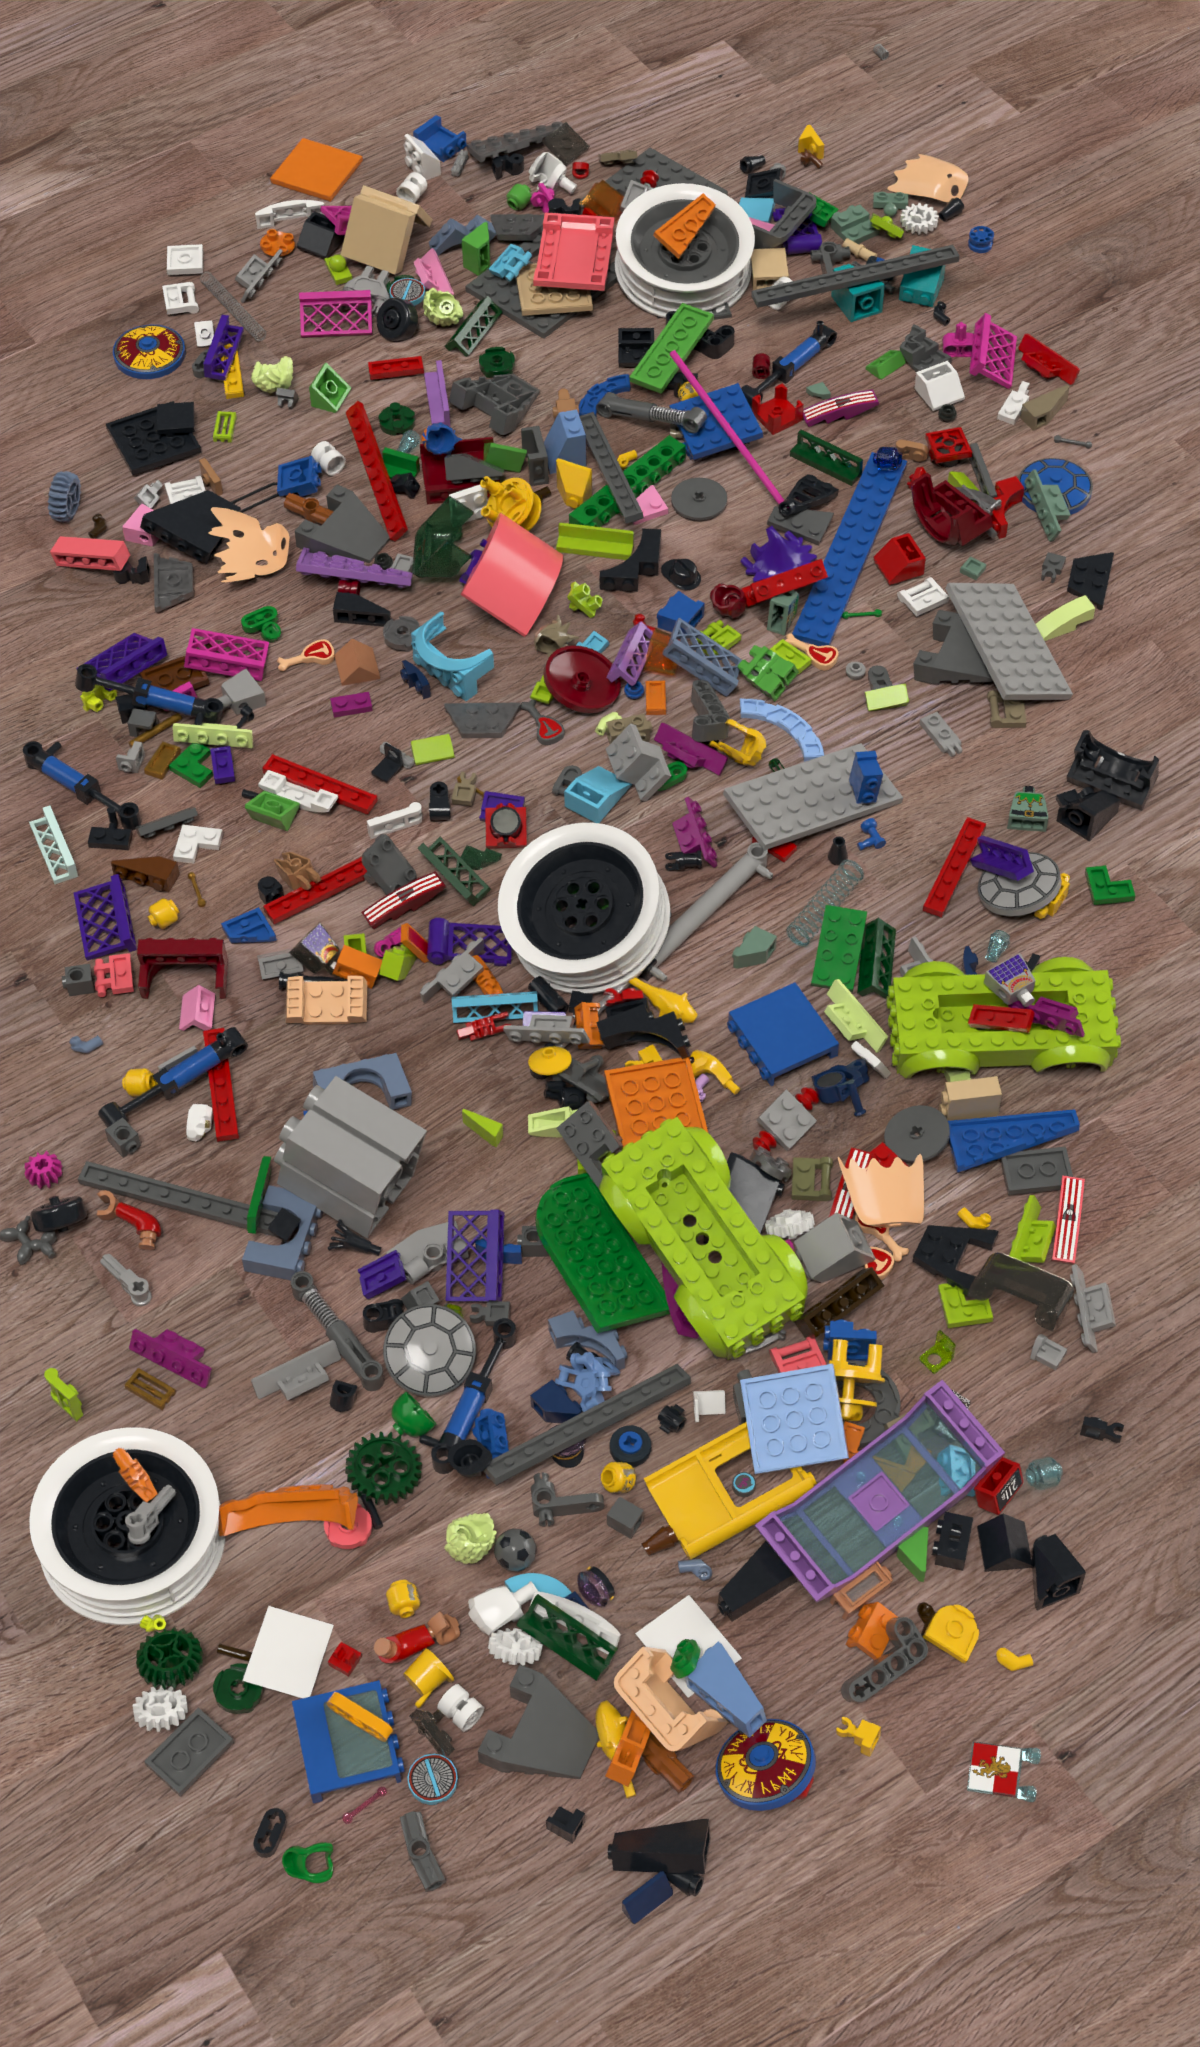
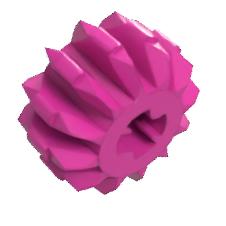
M45 1151L43 1155H40L37 1152L36 1157L29 1156V1162L25 1163L24 1174L32 1187L37 1185L41 1189L46 1185L50 1188V1183L58 1184V1178L62 1177V1164L55 1154L49 1155Z

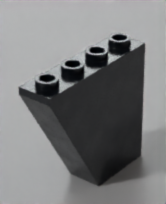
M206 490L144 514L140 528L158 537L163 542L176 547L181 552H185L196 560L207 564L225 539L224 537L209 534L212 528L223 526L212 513L211 508H226L238 512L241 511V508L210 490Z

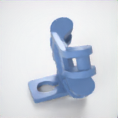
M585 1352L583 1355L573 1353L570 1357L572 1367L559 1365V1370L561 1371L559 1377L555 1379V1383L572 1388L582 1398L580 1406L583 1412L604 1402L602 1392L612 1391L611 1386H608V1377L621 1373L606 1357H594L591 1352ZM569 1373L576 1375L574 1382L568 1380Z

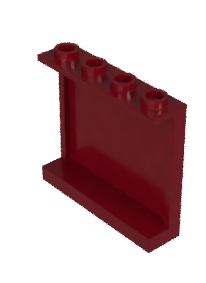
M493 437L461 440L454 445L455 450H452L451 455L467 453L484 461V444L494 443ZM420 444L427 505L448 503L450 494L480 485L481 481L470 482V479H464L462 483H451V480L447 481L444 460L447 455H433L432 452H428L425 449L424 444ZM487 490V499H489L490 493Z

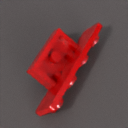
M1024 334L1018 347L1024 353L1021 360L1027 363L1026 365L1029 368L1039 371L1040 375L1044 378L1058 376L1068 384L1073 385L1080 372V368L1030 334Z

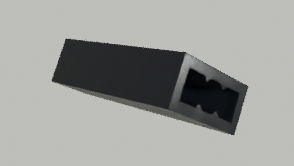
M765 1541L719 1592L718 1609L723 1616H728L731 1622L793 1585L798 1579L768 1542Z
M698 1819L615 1833L613 1844L608 1845V1860H612L613 1871H663L664 1873L705 1874L711 1839L709 1819Z

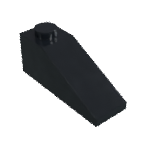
M337 592L333 605L334 622L384 627L391 620V611L357 594Z

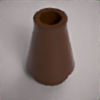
M668 1525L666 1527L662 1526L641 1544L647 1555L650 1556L651 1554L675 1547L674 1544L678 1543L679 1540L671 1526Z

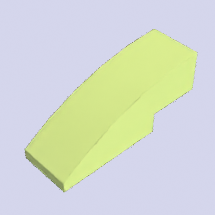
M1084 595L1054 610L1036 623V626L1044 641L1074 631L1077 624L1093 619L1095 607L1087 596Z
M567 1106L529 1114L528 1133L529 1135L540 1137H562L556 1128L577 1110L572 1111Z

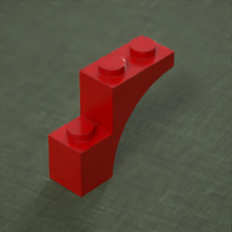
M1016 476L998 481L995 484L997 497L994 499H1000L1002 506L992 511L991 519L992 528L997 532L999 539L1005 538L1007 535L1008 523L1005 519V513L1012 506L1022 502L1024 487Z

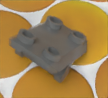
M380 834L375 839V842L362 854V864L367 870L364 874L365 880L371 884L377 883L386 895L417 879L416 871L386 834Z
M594 1055L589 1061L580 1063L572 1058L570 1066L565 1071L551 1075L554 1080H564L587 1094L586 1098L594 1103L609 1098L605 1077L598 1073L599 1068L604 1062L600 1055Z

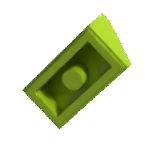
M949 472L948 482L954 487L962 488L964 484L969 489L980 491L965 473Z
M450 734L411 741V751L415 765L455 758Z

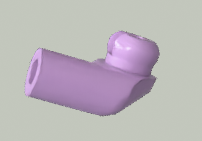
M701 1074L695 1080L700 1102L706 1097L703 1087L709 1082V1078L705 1074Z

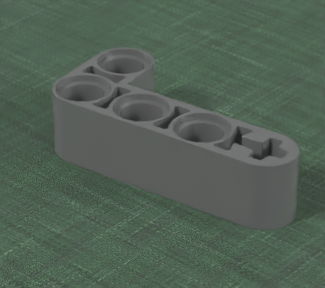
M695 680L692 684L691 703L699 715L693 719L692 738L698 742L727 738L729 726L725 722L727 719H730V716L710 683L705 680Z
M898 1617L892 1618L887 1622L886 1632L895 1647L842 1684L841 1694L846 1701L863 1702L927 1656L928 1646L911 1619ZM899 1623H902L904 1627V1631L901 1635L897 1631V1625ZM912 1644L917 1648L915 1656L910 1652ZM893 1657H895L898 1662L897 1668L895 1670L891 1667V1660ZM873 1671L878 1673V1681L876 1683L871 1679ZM863 1685L865 1686V1687H860L859 1689H857V1690H856V1695L853 1694V1692L855 1691V1687H854V1686H863Z

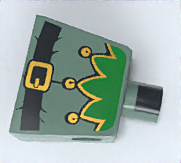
M795 590L782 593L771 599L767 630L785 636L797 614L799 594Z
M1033 786L1023 787V792H1015L1007 829L1046 832L1048 812L1044 795L1042 793H1035Z

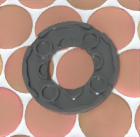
M846 1361L849 1365L865 1367L866 1362L863 1361ZM881 1370V1375L885 1379V1383L855 1382V1386L863 1387L869 1391L877 1403L875 1414L868 1421L856 1424L865 1427L859 1448L870 1444L886 1431L884 1428L885 1424L899 1417L901 1403L898 1389L893 1380L883 1370ZM836 1380L838 1390L843 1388V1381Z

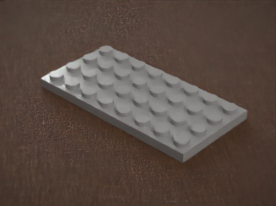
M947 584L945 589L1003 700L1071 699L1073 693L1014 584Z
M862 743L725 788L723 792L727 801L763 850L900 804L903 800V796L882 770L883 778L877 801L873 803H856L849 777L855 753L867 751Z

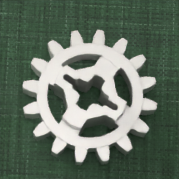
M918 203L916 206L912 204L911 208L906 206V209L902 210L900 222H902V227H906V231L912 230L911 233L916 231L918 234H921V232L927 234L928 230L933 231V228L937 227L939 218L937 211H933L934 207L928 208V204L921 206V203Z
M791 1209L783 1210L782 1213L775 1215V1217H770V1220H766L765 1223L767 1234L789 1239L797 1238L798 1235L810 1231L809 1229L814 1228L815 1225L811 1212L794 1211Z
M506 1628L505 1631L497 1630V1633L491 1634L488 1649H490V1654H495V1659L502 1658L503 1663L509 1661V1664L517 1665V1663H520L523 1666L525 1662L533 1664L534 1660H539L542 1644L525 1631L522 1632L521 1629L513 1628V1631H511L509 1628Z
M162 1685L159 1690L151 1687V1692L143 1691L142 1697H136V1703L133 1704L135 1722H139V1727L146 1725L147 1731H150L153 1727L156 1728L157 1732H160L162 1727L170 1730V1725L178 1726L179 1720H185V1713H188L186 1696L182 1695L181 1690L174 1692L172 1686L168 1690H164Z

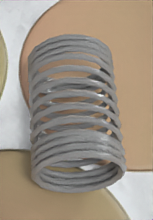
M881 44L874 46L873 51L882 60L888 58L889 52Z

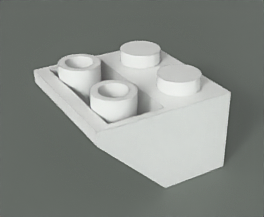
M406 134L404 148L407 166L411 167L414 172L421 174L426 180L441 175L440 160L424 142Z
M948 361L916 372L914 389L932 411L940 409L945 404L951 405L965 399L958 373Z

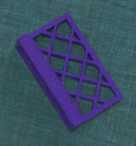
M133 633L84 664L94 666L99 678L124 683L167 656L164 638L157 637L152 640ZM104 687L105 690H108V691L113 690V689Z
M119 874L111 876V881L74 892L83 948L87 961L126 948L129 952L137 950L126 889ZM104 890H111L106 898L100 896ZM91 896L87 904L82 903L80 898ZM97 899L102 901L98 909L91 907ZM108 904L114 906L109 914L103 912ZM88 910L94 912L90 920L84 918ZM100 915L105 917L106 919L101 925L94 923ZM111 920L117 922L112 930L106 928ZM91 926L97 929L93 936L86 934ZM102 932L109 934L104 941L97 939ZM114 936L120 939L118 944H109ZM94 943L100 945L96 951L90 952L89 949Z
M492 1209L490 1211H448L447 1302L502 1301L505 1212L499 1209ZM454 1216H463L468 1221L460 1231L454 1226ZM480 1216H488L487 1225L480 1230L474 1222ZM472 1225L478 1234L469 1242L463 1236V1233ZM482 1236L487 1241V1247L479 1253L473 1244ZM459 1237L468 1244L460 1253L454 1249V1242ZM469 1248L478 1255L470 1264L461 1257ZM460 1259L466 1268L457 1276L453 1271V1265ZM482 1259L486 1264V1270L479 1276L472 1267ZM470 1270L477 1279L468 1287L461 1278ZM459 1282L466 1290L459 1297H452V1287ZM479 1282L485 1286V1297H477L471 1291ZM468 1293H470V1294L472 1295V1297H465V1296H466Z

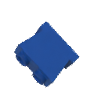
M678 591L669 598L666 606L658 611L656 617L658 619V628L672 632L678 618H681L695 628L704 617L705 603L699 600L695 602ZM680 627L683 634H687L686 631Z
M876 751L856 752L849 777L856 803L876 802L883 778L882 770L877 761Z

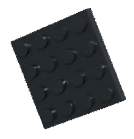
M157 407L106 423V429L132 476L201 453V446L192 432L157 433Z

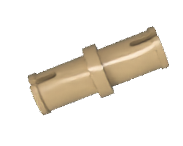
M849 238L842 245L843 247L849 246L850 252L856 258H862L867 261L870 256L877 257L876 253L866 249L863 244L859 245Z

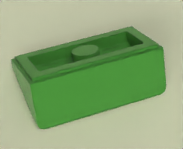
M889 350L865 368L878 379H883L903 366L906 361L901 351Z

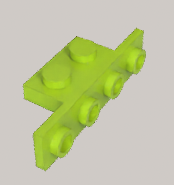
M1030 1195L1028 1202L1024 1205V1214L1018 1223V1231L1015 1239L1012 1241L1010 1255L1006 1259V1270L1013 1280H1018L1023 1262H1045L1056 1228L1054 1221L1038 1220L1042 1207L1035 1195Z

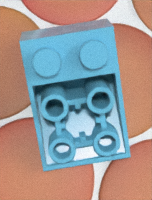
M597 766L575 778L564 791L565 807L595 823H600L632 784L617 779L614 773Z

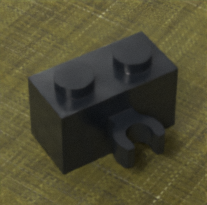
M945 1512L944 1519H938L936 1534H940L939 1542L934 1541L932 1555L936 1556L935 1565L963 1571L973 1517Z

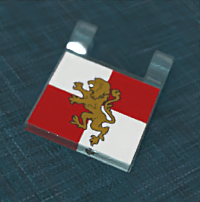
M973 1741L967 1791L1035 1802L1037 1791L1035 1787H1019L1022 1760L1032 1764H1039L1041 1751L1037 1748L1023 1749Z

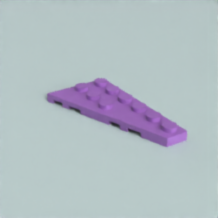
M305 547L296 564V571L301 572L303 575H312L313 573L320 574L321 577L325 578L337 576L341 580H350L352 578L358 579L359 582L363 583L375 581L380 585H388L390 583L402 588L411 586L413 573L394 568L383 570L377 564L365 566L364 561L339 555L328 557L326 552L322 551L310 553V549Z

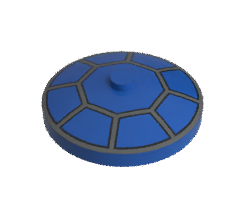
M1044 458L1028 464L1019 474L1018 479L1024 487L1022 502L1035 512L1037 511L1024 482L1032 470L1037 471L1042 485L1059 486L1070 515L1082 510L1091 499L1092 480L1089 474L1074 462L1060 458Z

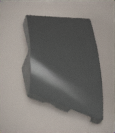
M915 324L912 325L911 332L906 335L905 341L900 346V351L916 372L948 361L950 364L952 363V357L940 351L937 342L926 337V330Z

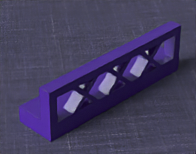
M221 315L203 363L204 376L207 378L226 381L243 335V327L229 325L228 315ZM228 332H235L237 335L230 337ZM229 343L233 346L228 349L224 348V345ZM226 355L228 359L221 362L219 358ZM219 368H222V369L224 370V372H223V373H217V372H214V370H217V369H219Z
M986 836L977 838L982 853L970 859L972 866L1016 881L1034 872L1027 849Z

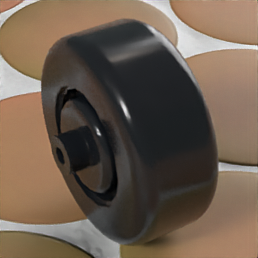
M394 297L386 300L380 306L376 318L380 335L389 341H405L410 339L418 325V314L415 306L410 301Z
M53 1196L49 1198V1203L33 1209L30 1216L34 1229L37 1232L58 1229L59 1233L69 1230V1225L83 1220L87 1216L83 1199L79 1196L59 1199V1196Z

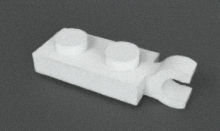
M1022 381L1018 392L1012 390L998 413V420L1013 425L1016 423L1021 415L1022 404L1029 401V396L1027 395L1029 390L1027 388L1030 383Z

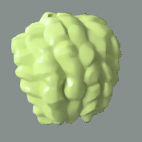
M435 288L426 291L423 300V310L430 322H434L436 325L441 324V326L457 324L459 319L463 317L459 301L448 291H437Z
M284 356L275 365H262L259 361L256 362L251 376V380L256 387L264 392L274 393L277 391V388L288 389L291 386L293 362L290 357Z
M488 1513L469 1514L463 1518L459 1517L452 1520V1523L448 1525L446 1531L447 1544L444 1548L455 1561H460L463 1564L477 1563L489 1553V1550L495 1544V1535L497 1533L493 1530L494 1521Z

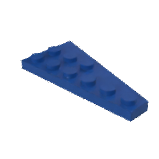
M1075 1109L948 1121L950 1127L949 1144L957 1173L1077 1132L1080 1128Z

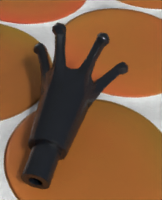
M341 1219L338 1220L336 1226L341 1231L338 1229L334 1231L344 1238L332 1236L331 1240L339 1242L329 1243L328 1250L344 1248L363 1253L369 1252L379 1256L382 1247L371 1244V1241L348 1229Z

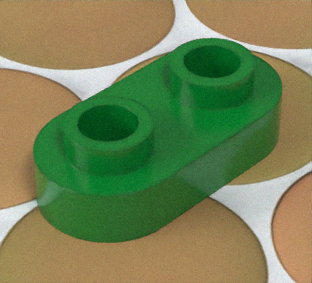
M265 606L246 614L241 619L242 629L247 633H255L261 630L267 622L276 623L278 621V612L272 606Z
M678 761L668 764L671 777L658 791L666 790L685 780L687 777V766Z
M693 1639L682 1640L677 1645L670 1669L678 1679L691 1674L697 1666L701 1648Z

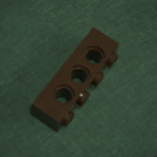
M872 1267L862 1269L804 1312L794 1322L805 1338H816L825 1331V1325L830 1326V1321L842 1319L883 1288L884 1284Z

